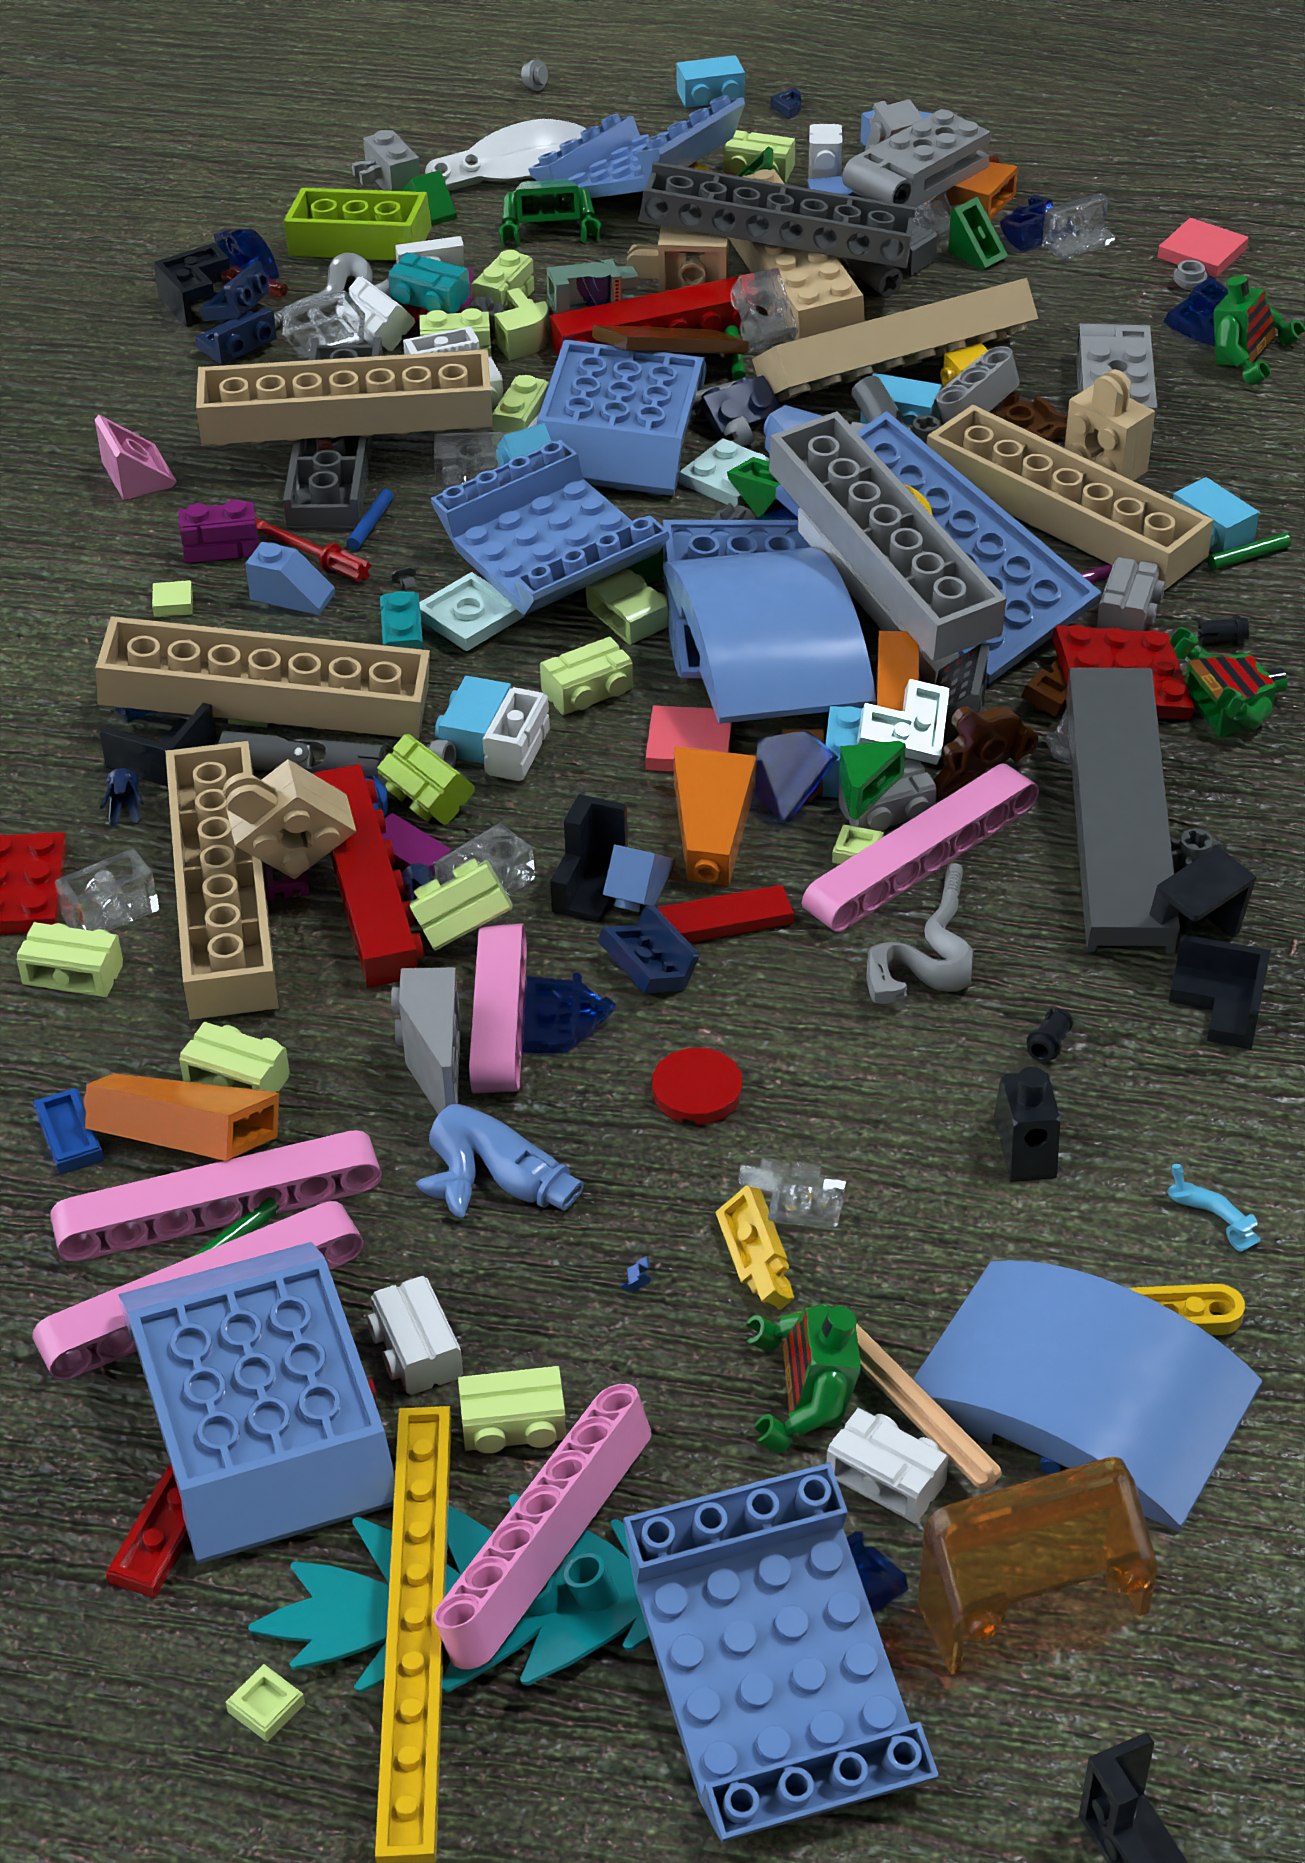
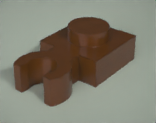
M1059 660L1052 663L1049 672L1041 668L1026 684L1021 698L1032 703L1038 710L1048 712L1053 716H1056L1066 705L1067 685L1063 672L1060 670Z

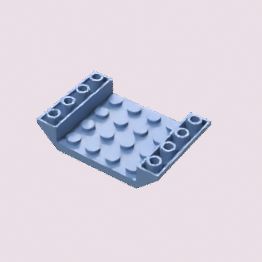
M728 95L715 98L710 101L711 107L708 109L702 108L690 113V120L674 123L668 127V131L659 133L651 138L649 134L640 136L633 116L620 118L619 114H613L602 119L600 127L593 126L583 130L580 133L581 138L578 140L575 138L559 145L561 150L557 152L551 151L538 157L539 163L530 167L528 171L537 181L568 179L577 184L578 187L585 188L591 198L640 192L644 190V187H647L653 161L687 167L733 139L745 101L743 97L729 99Z
M564 340L537 419V425L545 423L551 441L561 439L578 454L583 479L590 485L611 487L617 490L649 492L654 495L674 496L680 472L681 449L697 391L703 389L707 374L704 357L665 352L626 351L611 345Z
M561 439L548 442L540 449L525 456L515 457L507 464L494 470L481 472L476 478L458 486L448 487L443 493L430 498L456 551L524 616L657 554L670 538L669 531L652 516L648 515L632 521L583 479L578 454Z
M312 1242L118 1294L130 1339L135 1341L180 1493L183 1518L197 1565L394 1506L395 1475L385 1430L326 1258Z
M831 1462L623 1518L635 1591L699 1801L721 1842L936 1780L939 1777L921 1722L913 1724L909 1722L844 1533L843 1524L848 1511Z

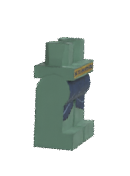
M613 259L602 260V263L590 262L548 267L547 295L549 298H547L549 329L550 315L635 298L634 295L622 296V291L637 289L638 275L634 267H617Z

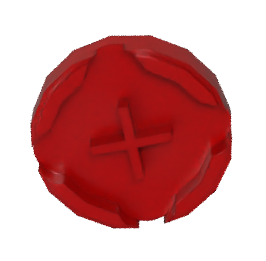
M686 1048L673 1052L658 1063L652 1074V1097L659 1111L678 1122L683 1123L684 1118L695 1120V1125L710 1124L727 1117L736 1110L740 1102L742 1073L735 1061L719 1051L708 1048Z

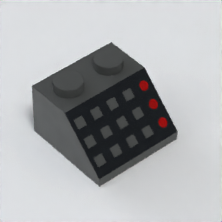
M979 644L938 671L936 685L949 688L942 748L946 744L952 743L959 735L951 721L952 716L959 708L968 706L975 712H983L989 644Z

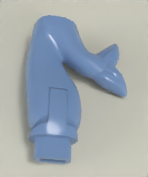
M457 1103L450 1104L440 1112L432 1125L429 1135L431 1147L447 1163L449 1170L416 1181L418 1189L426 1195L435 1199L446 1200L449 1210L458 1218L465 1216L471 1198L472 1185L475 1179V1153L482 1158L495 1182L504 1191L522 1201L534 1203L537 1200V1205L543 1208L552 1204L565 1211L579 1197L584 1188L583 1181L570 1175L568 1166L559 1164L552 1156L534 1146L509 1126L479 1110Z

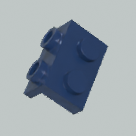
M253 261L200 308L204 321L218 320L219 323L224 324L232 319H239L270 292L268 277L263 271L261 261Z
M265 308L257 313L249 311L239 319H232L196 336L197 349L223 365L276 340L274 312L269 308Z
M764 375L753 379H750V377L741 378L734 382L732 386L722 390L719 387H715L706 391L701 396V400L694 412L697 418L707 417L717 438L720 439L725 437V428L732 420L743 416L751 428L765 423L770 413L781 407Z
M654 905L644 907L637 925L603 927L597 940L610 955L612 961L619 965L634 981L635 986L644 993L649 994L684 991L700 957L696 949Z

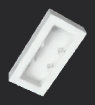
M461 236L395 245L397 264H399L401 257L408 252L420 257H427L464 267V245Z

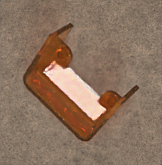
M1109 1457L949 1504L940 1508L928 1518L924 1527L918 1606L951 1675L961 1672L964 1642L969 1640L984 1641L993 1637L1000 1630L1001 1624L1006 1618L1008 1605L1103 1576L1109 1590L1116 1593L1123 1592L1129 1596L1139 1616L1149 1613L1158 1564L1136 1483L1124 1460L1118 1457Z

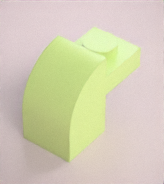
M520 288L507 290V311L494 314L496 344L508 360L534 354L543 349L549 340L548 307L546 302L534 303L532 299H528Z

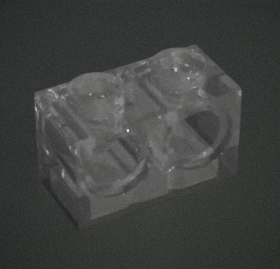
M498 823L434 862L436 879L440 885L455 878L452 872L453 869L473 858L476 859L478 864L486 860L489 861L507 895L523 888L535 879L533 847L501 823Z

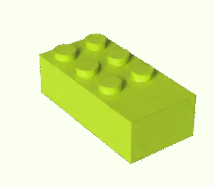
M301 188L283 221L289 256L335 258L343 253H354L367 260H396L395 245L426 241L432 228L427 192Z

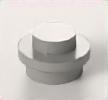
M533 59L529 63L524 64L521 71L524 86L533 91H540L544 88L548 81V70L541 60Z
M1186 260L1179 263L1178 268L1174 271L1173 280L1185 290H1195L1207 282V272L1201 262Z

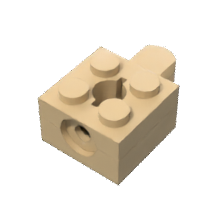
M661 226L658 245H632L628 251L626 266H633L638 278L659 279V292L727 279L729 237Z
M1109 370L1103 376L1096 378L1092 386L1069 400L1065 449L1134 481L1148 472L1155 410L1129 398L1130 379L1119 370Z
M289 759L262 780L248 772H242L230 777L224 784L223 793L235 846L293 879L299 877L356 832L347 794Z

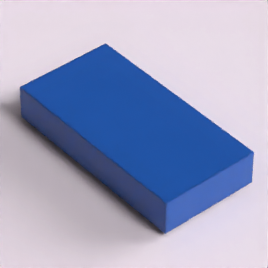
M77 1087L33 1101L35 1113L59 1175L104 1161L103 1152L95 1131L85 1129L86 1110Z

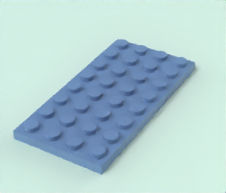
M888 411L857 431V434L903 484L916 489L927 499L931 506L932 517L1006 597L1002 635L982 642L983 644H989L986 678L988 685L1049 640L1053 635L1055 625H1069L1100 601L1101 591ZM779 485L776 487L775 498L798 517L800 506ZM979 644L959 651V657L967 653L971 649L975 648Z

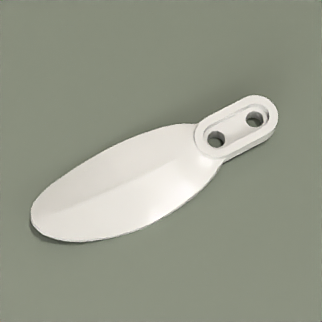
M536 119L520 122L493 132L478 141L467 151L430 161L426 166L425 174L438 170L445 171L442 175L448 192L480 183L482 180L500 182L533 178L528 169L539 163L538 157L551 151L557 152L561 150L559 145L565 141L575 138L578 140L581 138L580 133L586 128L575 123L555 119Z

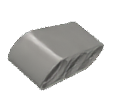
M1000 346L989 349L937 393L936 401L943 425L971 405L990 412L1019 386L1020 380L1011 348Z

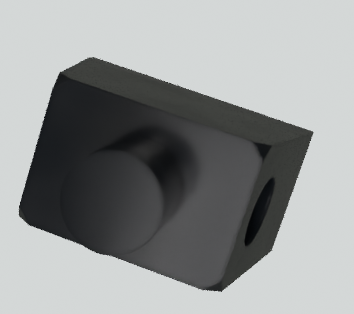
M1026 1067L1020 1073L1003 1075L1000 1078L994 1118L1010 1182L1057 1178L1060 1115L1049 1074L1037 1067ZM1030 1130H1032L1031 1139H1036V1144H1029L1024 1140L1025 1135Z

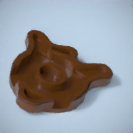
M1011 392L990 411V413L1050 442L1058 436H1066L1068 416L1058 413L1050 403L1036 395L1034 402L1019 400L1020 393Z
M968 706L959 708L951 720L959 735L952 743H948L942 748L941 757L944 767L933 780L936 785V794L939 797H946L995 766L1005 763L1009 758L1016 763L1023 756L1034 751L1039 741L1038 735L1030 727L1025 726L1020 717L1009 708H991L983 712H975Z

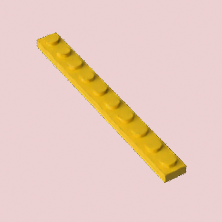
M450 1406L399 1408L375 1846L376 1863H436L444 1644L434 1622V1613L438 1605L445 1598L451 1448Z

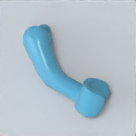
M1180 1164L1172 1166L1171 1171L1174 1175L1175 1184L1167 1190L1172 1200L1182 1205L1208 1210L1230 1224L1226 1229L1228 1240L1240 1252L1261 1241L1260 1237L1252 1231V1228L1257 1226V1220L1254 1215L1245 1216L1226 1197L1219 1193L1184 1182L1183 1167Z

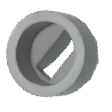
M743 416L727 424L724 436L732 434L734 439L731 441L742 447L754 443L751 428Z
M436 740L431 741L427 745V748L452 768L455 767L457 751L453 741Z

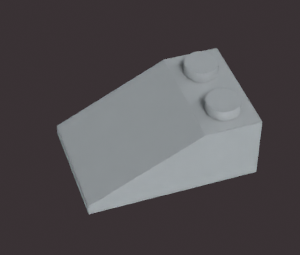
M403 968L400 974V987H392L391 990L392 1014H400L401 1019H395L396 1046H404L406 1066L439 1115L450 1104H458L461 1026L456 968Z

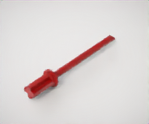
M256 518L257 531L319 558V565L323 571H335L357 582H360L361 579L366 581L370 577L368 570L371 568V564L343 551L339 544L330 543L323 548Z

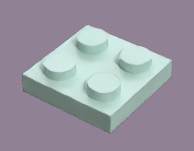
M722 438L679 472V484L726 505L731 503L734 507L738 505L743 506L746 501L728 479L727 471L752 457L769 461V458L742 447L733 441Z
M473 572L419 602L421 622L466 652L524 617L493 585Z

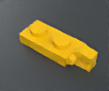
M748 1183L715 1213L740 1281L748 1285L752 1293L759 1295L762 1302H768L781 1310L794 1299L790 1281L783 1275L789 1270V1264L786 1261L787 1256L761 1188Z

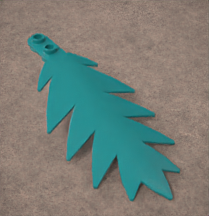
M516 1494L508 1496L511 1507L515 1505L520 1496ZM448 1506L447 1542L460 1574L446 1564L445 1596L493 1534L492 1531L451 1506ZM355 1517L352 1520L354 1527L389 1584L392 1531L361 1517ZM613 1519L610 1525L628 1557L609 1542L585 1529L495 1655L487 1663L473 1669H459L450 1661L442 1680V1692H450L476 1678L519 1650L537 1634L538 1636L520 1677L523 1685H530L572 1665L615 1639L630 1627L631 1629L623 1643L626 1651H633L649 1641V1633L635 1591L623 1522ZM294 1561L290 1567L312 1597L282 1607L250 1623L248 1626L252 1634L282 1640L309 1642L289 1663L293 1670L334 1662L386 1642L389 1585L332 1565ZM386 1643L354 1685L356 1692L363 1693L384 1683Z

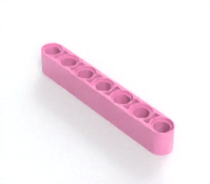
M1002 763L995 766L816 879L806 889L802 898V907L834 932H841L1025 814L1034 805L1038 797V786L1007 764Z
M354 1130L70 1197L54 1205L50 1218L60 1257L67 1261H84L232 1225L249 1211L254 1212V1209L259 1207L261 1202L268 1197H272L276 1201L275 1204L279 1205L276 1211L277 1214L360 1194L374 1188L381 1180L382 1173L369 1135L365 1132Z
M337 1201L321 1203L52 1314L36 1325L32 1338L52 1377L58 1380L72 1379L137 1352L135 1341L130 1339L118 1294L312 1242L323 1254L329 1270L353 1260L361 1252L364 1240L342 1204Z
M616 1384L602 1390L595 1397L438 1605L434 1613V1622L449 1659L455 1667L459 1669L477 1668L487 1663L495 1655L650 1440L652 1435L651 1428L638 1390L633 1385Z

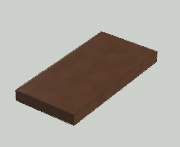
M593 325L592 337L595 340L626 351L745 354L748 349V340L714 329Z

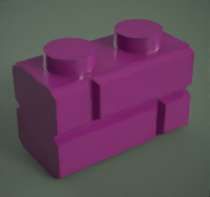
M233 499L227 501L224 505L206 506L201 503L189 505L186 509H178L185 563L250 557L259 546L254 502Z

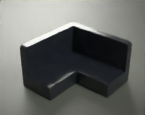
M215 243L153 262L159 298L186 327L193 325L190 302L214 295L213 283L221 281V272L230 270L229 257Z
M202 703L188 720L180 718L160 742L104 727L99 733L106 768L111 770L119 768L129 769L135 772L138 778L167 787L165 751L209 746L217 741L212 705Z
M578 794L564 820L565 854L550 880L552 912L588 921L601 922L613 897L603 895L614 844L628 847L627 806L622 803Z
M1217 846L1157 885L1149 915L1161 925L1179 915V931L1183 934L1208 918L1223 932L1233 938L1240 933L1256 876Z
M1182 935L1169 1002L1213 1010L1207 1041L1252 1050L1271 950Z
M1143 1733L1090 1756L1088 1759L1079 1818L1107 1863H1188L1144 1794L1154 1748V1741L1148 1733Z

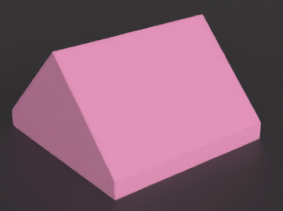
M101 415L96 417L95 425L102 463L123 500L172 488L176 484L175 477L154 443Z

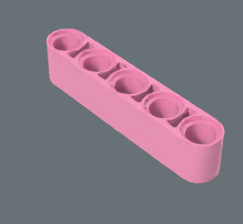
M523 923L479 927L469 1061L470 1084L473 1094L518 1092L520 1089L527 961L526 932Z

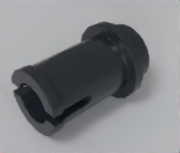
M1234 614L1230 619L1198 621V629H1201V631H1198L1200 645L1234 642L1235 645H1241L1242 641L1249 639L1247 617H1240L1239 614Z
M1055 1008L1053 1011V1009H1049L1039 1028L1030 1032L1026 1043L1027 1051L1033 1059L1047 1062L1057 1058L1062 1049L1061 1042L1073 1027V1018L1066 1010Z

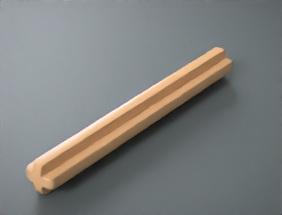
M856 1324L861 1362L860 1369L927 1438L938 1444L940 1450L949 1456L948 1459L978 1489L985 1488L989 1490L993 1488L996 1481L1002 1475L1000 1466Z

